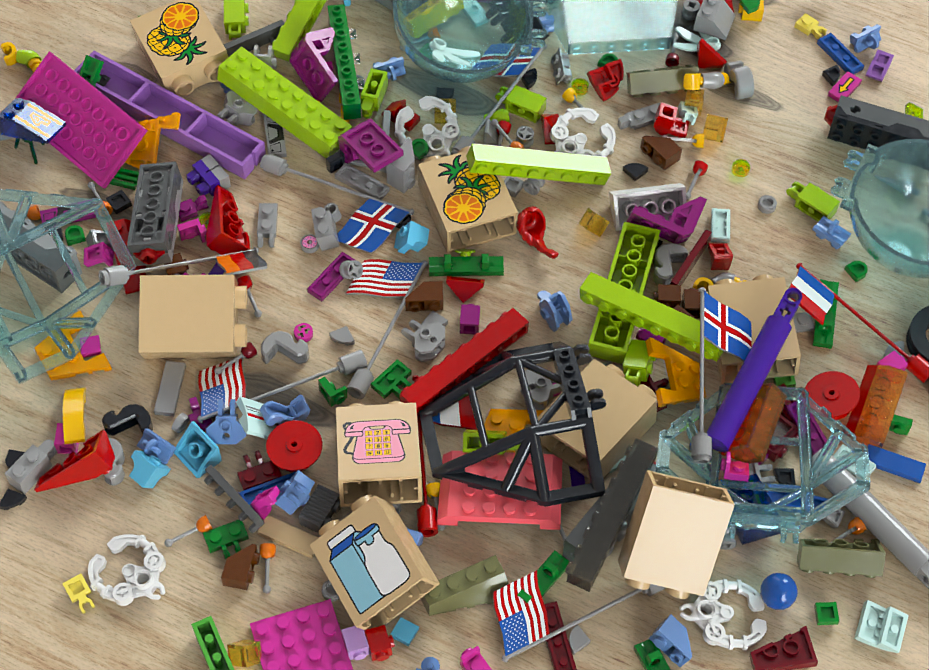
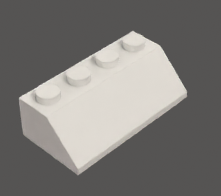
M681 183L609 192L610 210L616 231L622 230L624 222L627 221L635 206L648 209V212L654 215L660 214L667 220L676 207L687 203L686 186Z

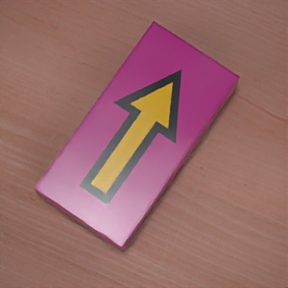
M847 71L828 92L827 96L839 102L840 96L849 97L861 84L862 79Z

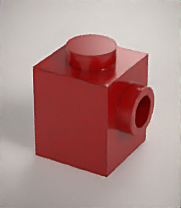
M385 625L364 630L372 661H384L389 656H392V648L395 647L393 636L388 635Z

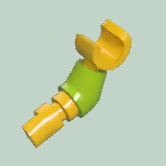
M11 42L2 43L0 46L2 52L7 55L4 56L7 66L20 63L26 65L34 73L42 61L35 51H17L15 45Z

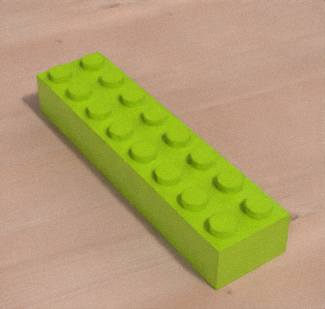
M242 46L218 67V81L324 158H328L340 149L338 136L352 129V125Z
M624 222L608 280L644 295L659 241L660 230ZM598 309L588 344V354L590 353L592 357L623 364L635 325L629 321L621 320L609 312H603Z

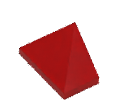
M703 38L698 42L697 59L699 69L723 68L727 61Z
M558 114L541 115L545 145L555 144L550 138V131L558 120Z
M447 276L446 284L462 303L482 289L485 283V279Z

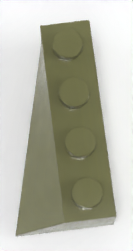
M687 64L685 66H671V69L656 68L654 71L626 72L628 93L633 95V97H643L644 93H650L651 96L661 95V92L667 91V94L678 93V90L694 92L695 90L684 89L683 80L684 75L687 73H699V67Z
M799 539L797 564L799 569L807 573L822 571L825 574H835L837 572L847 576L860 574L868 578H875L876 576H883L886 552L878 539H871V543L863 542V539H854L853 543H848L843 539H835L832 543H828L826 539Z
M494 555L438 580L440 584L423 596L421 601L429 616L456 611V609L467 607V609L473 608L475 605L485 603L493 604V592L509 583L499 560Z

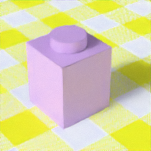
M352 626L341 630L350 660H361L370 654L363 629Z

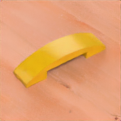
M86 387L67 389L64 392L63 433L65 444L85 442L84 403H86Z

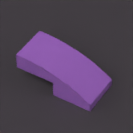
M878 49L866 76L882 82L894 55Z

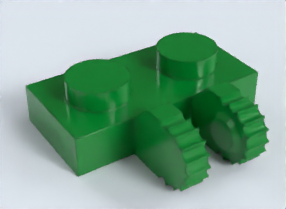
M397 359L371 383V388L384 399L392 392L400 399L401 389L398 386L402 385L405 388L412 385L406 380L412 375V370Z
M240 520L203 532L209 552L213 553L222 550L225 560L230 557L226 547L234 545V550L237 553L241 551L239 543L249 539L243 521Z

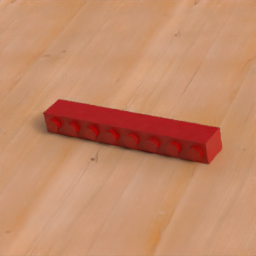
M514 308L508 312L505 311L495 322H490L482 332L476 333L469 342L463 343L453 354H448L440 364L434 365L427 374L419 376L410 387H405L400 393V402L416 403L418 418L421 409L431 404L435 399L528 333L529 321Z

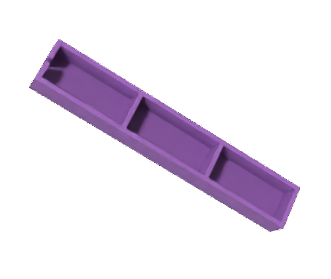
M96 51L89 55L104 62L100 74L111 78L104 87L96 83L95 88L137 121L151 120L159 116L171 115L174 112L180 113L179 130L161 129L160 133L203 157L210 154L219 166L243 179L247 178L254 170V165L257 166L266 154L265 143ZM83 62L74 70L78 74L80 73Z

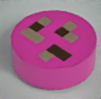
M307 323L298 324L294 328L295 339L297 341L299 339L305 342L310 341L313 338V328Z

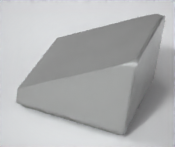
M487 119L484 143L497 145L499 138L497 128L492 126L490 119Z
M90 230L86 237L88 247L104 242L109 247L112 246L108 231Z

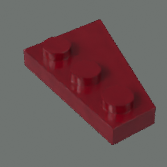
M807 626L800 628V631L792 635L791 633L785 635L783 639L775 643L771 642L750 652L749 656L753 670H794L816 667L818 664Z

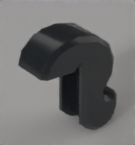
M130 404L123 407L118 415L115 414V411H109L102 418L106 433L112 436L135 425L139 426L142 434L147 428L153 431L149 412L138 404Z

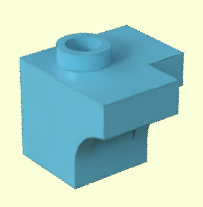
M413 221L408 222L396 233L394 248L398 249V252L405 254L409 249L419 252L428 243L430 229Z
M135 450L131 455L134 461V468L129 477L143 488H154L156 483L162 477L167 476L171 470L166 464H162L161 460L157 457L148 456L144 451Z

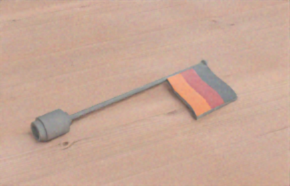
M254 247L246 251L128 271L124 265L111 266L100 270L98 277L102 286L111 287L126 284L129 275L216 260L218 265L226 272V275L267 269V263L258 255L259 249Z

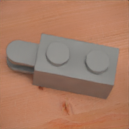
M48 439L38 448L32 445L5 472L9 484L25 495L38 479L52 467L50 459L57 452L54 442Z

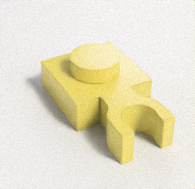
M806 13L795 22L794 26L807 36L812 33L816 39H820L822 34L825 36L827 29L818 26L819 21Z
M81 573L62 583L71 601L74 603L79 600V608L83 614L86 613L83 609L85 603H90L92 608L95 607L92 600L87 598V595L92 592Z

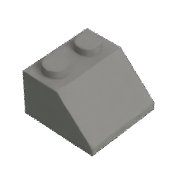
M703 0L696 16L693 30L726 40L734 21L735 13L725 0Z
M409 138L400 146L404 156L386 166L387 183L402 193L411 189L416 182L415 158L412 140Z

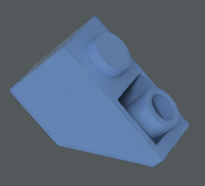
M670 614L659 624L649 639L672 662L682 667L692 658L687 628Z

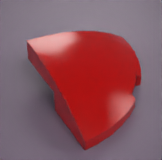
M621 59L607 63L603 67L588 71L587 73L594 90L603 102L610 99L619 90L618 86L624 77Z

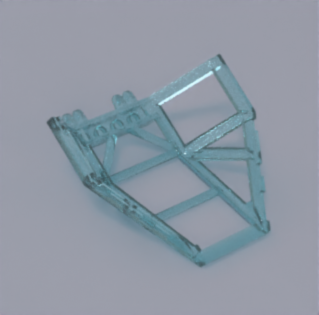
M0 189V200L19 202L9 229L0 209V271L6 259L36 317L35 319L0 307V358L18 384L73 360L125 285L107 287L106 285L102 286L99 281L87 289L57 229L94 212L121 265H124L128 271L136 269V264L102 199H86L50 193L49 195L32 191ZM31 204L70 208V210L20 234ZM50 233L81 294L44 318L11 252ZM106 292L90 317L67 318ZM1 316L29 324V326L10 334ZM60 329L81 330L71 344ZM46 331L61 352L24 368L10 347Z
M723 383L719 386V390L708 399L704 398V415L715 406L717 413L732 383ZM762 385L757 394V398L797 400L798 438L743 434L741 442L799 446L801 486L719 480L722 452L712 449V457L709 463H694L691 452L675 440V437L685 430L691 443V437L698 433L694 423L700 419V402L696 404L694 410H688L672 422L668 430L663 429L659 433L656 472L679 477L669 469L671 450L703 478L706 484L727 489L735 504L727 528H730L729 536L731 539H735V528H742L745 530L780 531V542L785 543L787 533H793V543L798 544L799 533L806 527L814 525L870 490L868 447L864 443L860 444L856 440V436L839 420L835 421L831 417L832 413L824 406L820 407L809 397V392L804 388ZM810 412L832 432L813 465ZM840 441L851 449V452L827 465ZM855 463L856 482L814 508L813 489ZM728 488L791 494L769 505L752 504ZM801 498V507L785 506Z

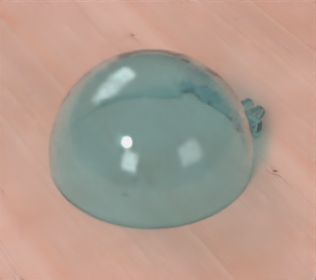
M393 0L392 17L394 29L403 50L420 69L444 81L471 83L488 79L506 69L519 55L530 56L533 47L543 48L545 46V40L535 39L544 38L546 33L544 30L533 29V16L544 17L546 15L545 9L536 8L545 7L546 0ZM434 38H439L446 42L447 48L477 51L481 55L473 58L458 57L469 62L470 65L456 64L446 58L444 62H441L432 57L433 52L429 44Z
M904 139L890 142L880 147L868 144L864 153L856 150L848 151L849 158H846L843 163L845 167L855 171L852 181L838 176L835 179L836 186L834 185L830 190L832 194L843 199L840 208L849 211L851 223L858 241L876 262L888 270L907 277L928 279L929 140Z

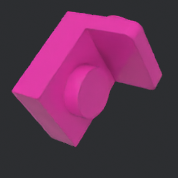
M198 218L177 225L181 241L192 239L199 235L202 243L206 242L205 235L207 230L204 224H200Z
M104 242L84 248L83 264L85 266L91 267L102 262L109 267L113 266L114 251Z
M726 451L725 459L721 458L720 470L723 471L724 479L748 482L749 463L731 461V452Z
M277 485L259 493L250 504L262 520L271 512V506L277 502L276 498L281 493Z
M478 646L473 649L470 647L461 654L460 665L464 670H492L480 654Z

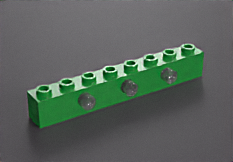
M345 4L329 5L328 21L329 27H332L335 31L332 47L344 120L361 118L359 89L364 87V78L357 79L354 64H360V54L352 53L350 40L356 39V30L348 28Z

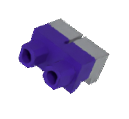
M210 154L192 165L193 170L186 174L190 185L198 181L200 182V184L195 186L200 196L208 193L214 196L217 185L224 189L231 187L229 175Z

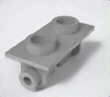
M559 48L551 58L554 69L553 75L556 85H559L561 81L569 84L573 79L571 69H569V56L564 52L562 53L561 48Z

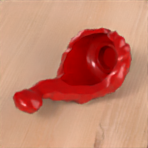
M534 206L523 209L518 214L516 226L522 239L529 246H534L540 253L547 255L549 258H557L559 253L553 249H548L543 240L546 219L541 210Z

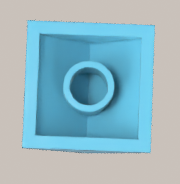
M194 421L191 422L176 445L174 454L196 478H200L207 473L205 469L208 466L212 465L215 467L222 459L219 447Z

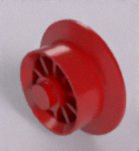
M838 371L823 372L814 376L807 383L804 390V400L808 408L820 418L828 421H837L845 418L856 407L860 399V389L857 382L851 376Z
M297 420L287 421L278 425L272 430L266 443L267 454L272 463L289 472L304 471L318 460L323 448L322 438L318 430L307 422Z

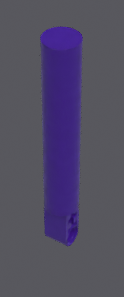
M797 288L787 289L774 314L767 317L706 433L712 438V449L719 452L728 451L792 329L790 323L802 299V293ZM788 298H793L795 302L789 301ZM784 310L788 311L785 316H782Z

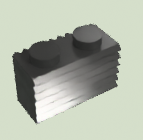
M318 484L301 514H299L300 525L319 533L322 526L332 521L331 517L334 512H339L341 508L339 493Z

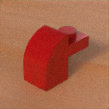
M663 102L658 106L654 129L659 135L671 134L680 138L687 136L689 121L686 120L684 123L681 118L676 117L677 107Z

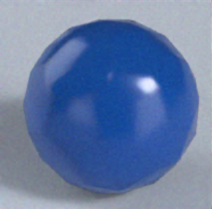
M773 573L767 576L760 588L763 602L774 610H784L791 607L796 601L798 594L795 581L784 573Z

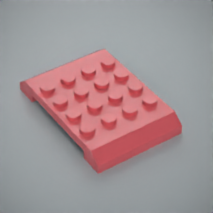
M452 450L443 455L442 463L444 464L467 453ZM505 452L502 455H493L466 467L465 472L503 481L516 453ZM529 454L515 485L536 490ZM543 454L549 491L562 489L563 459L553 454ZM442 478L440 482L437 525L458 526V521L540 524V529L560 530L561 504L544 507L534 501L526 500L525 502L494 494L492 490L484 488L479 490L468 487V484Z

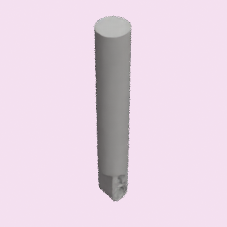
M822 448L815 453L807 462L806 468L855 517L860 518L866 528L929 589V550L826 448Z

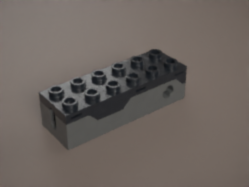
M842 95L838 105L827 108L824 120L830 126L827 139L929 168L928 120Z

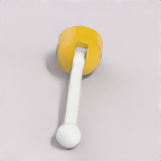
M695 134L692 138L662 136L671 138L673 141L692 142L693 146L697 148L704 147L705 134Z

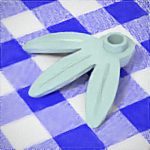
M682 27L675 28L681 37L691 42L674 43L673 46L675 48L697 52V44L702 38L714 50L717 51L721 48V43L716 37L699 32L701 36L699 37Z
M434 38L429 44L433 52L432 57L441 62H444L446 58L456 64L470 65L469 62L458 57L473 58L481 55L477 51L447 48L446 42L439 38Z

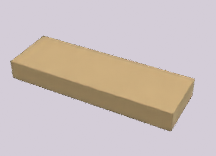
M269 515L265 518V524L259 528L258 535L313 559L315 554L310 544L317 540L318 537Z

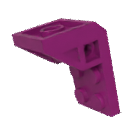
M332 27L306 33L291 53L289 60L313 98L320 102L324 100L338 82L322 57L331 48L335 35Z
M367 119L338 136L339 148L345 155V163L348 164L360 158L373 173L404 156L403 150L372 119Z
M700 196L676 207L667 220L660 214L654 215L644 207L635 206L626 222L660 230V238L674 244L686 242L694 232L707 199Z

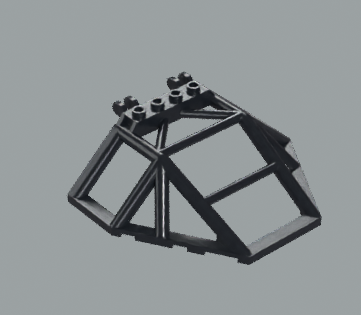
M559 341L503 351L435 399L431 404L419 411V418L433 478L441 480L446 478L468 484V487L492 490L494 494L525 502L526 500L534 501L544 507L605 496V485L592 411L603 409L607 404L606 400L602 399L604 394L601 389H591L586 393L578 367L592 361L591 354H588V345L578 344L573 348ZM553 361L557 374L536 364ZM516 368L531 426L489 444L476 391ZM524 368L560 384L562 389L561 395L540 420L537 417ZM469 395L481 448L443 464L432 417L437 416L439 412ZM566 403L570 419L549 422L560 407ZM581 429L590 483L549 491L540 437ZM520 444L503 481L465 472L466 467ZM529 454L536 490L515 485Z

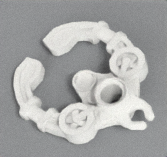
M425 96L419 100L421 109L429 111L436 107L440 109L441 113H446L447 117L445 120L448 122L443 126L442 131L436 129L432 124L423 126V139L429 146L426 156L451 155L449 148L452 142L456 141L461 134L456 119L457 115L453 113L450 103H446L437 97ZM409 106L401 109L396 117L394 135L400 140V145L408 138L410 139V137L406 138L404 135L406 132L404 124L414 116V112ZM441 144L440 148H434L435 145Z
M568 108L563 116L560 115L556 124L550 131V138L555 142L556 150L554 152L606 157L614 152L613 147L616 138L614 128L606 123L599 130L601 136L606 140V143L603 145L604 150H597L594 153L589 149H584L587 141L586 135L578 133L568 136L569 130L566 127L569 124L568 120L570 118L575 120L578 117H582L586 122L593 124L599 114L591 108Z
M119 535L113 537L107 543L108 548L114 554L122 552L127 546H134L135 548L141 546L144 548L143 553L146 555L144 566H136L130 563L123 566L122 573L126 583H119L114 588L111 585L105 587L103 579L99 577V573L105 569L107 564L105 557L96 554L89 561L88 576L91 582L90 588L93 591H98L103 599L106 598L120 606H126L132 603L134 598L142 596L159 600L161 598L160 595H153L156 588L160 589L161 595L165 594V588L159 582L160 572L166 567V561L156 548L155 543L148 542L144 535Z
M727 579L714 582L709 581L704 596L699 595L694 603H685L679 607L680 611L686 608L691 610V615L688 616L681 612L680 616L685 620L694 621L703 630L702 636L704 641L713 646L718 645L729 650H733V648L747 650L748 647L759 642L767 631L766 621L757 618L754 619L750 626V635H743L741 639H733V635L725 634V629L720 623L731 620L734 610L732 607L718 602L721 592L727 593L728 589L736 590L737 594L747 597L748 607L753 612L763 611L765 608L761 595L754 588L741 582L739 579L736 581H728ZM700 610L705 611L708 615L703 614Z

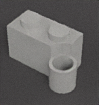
M328 203L324 208L311 209L315 236L321 250L339 247L336 222L341 219V213L335 203Z

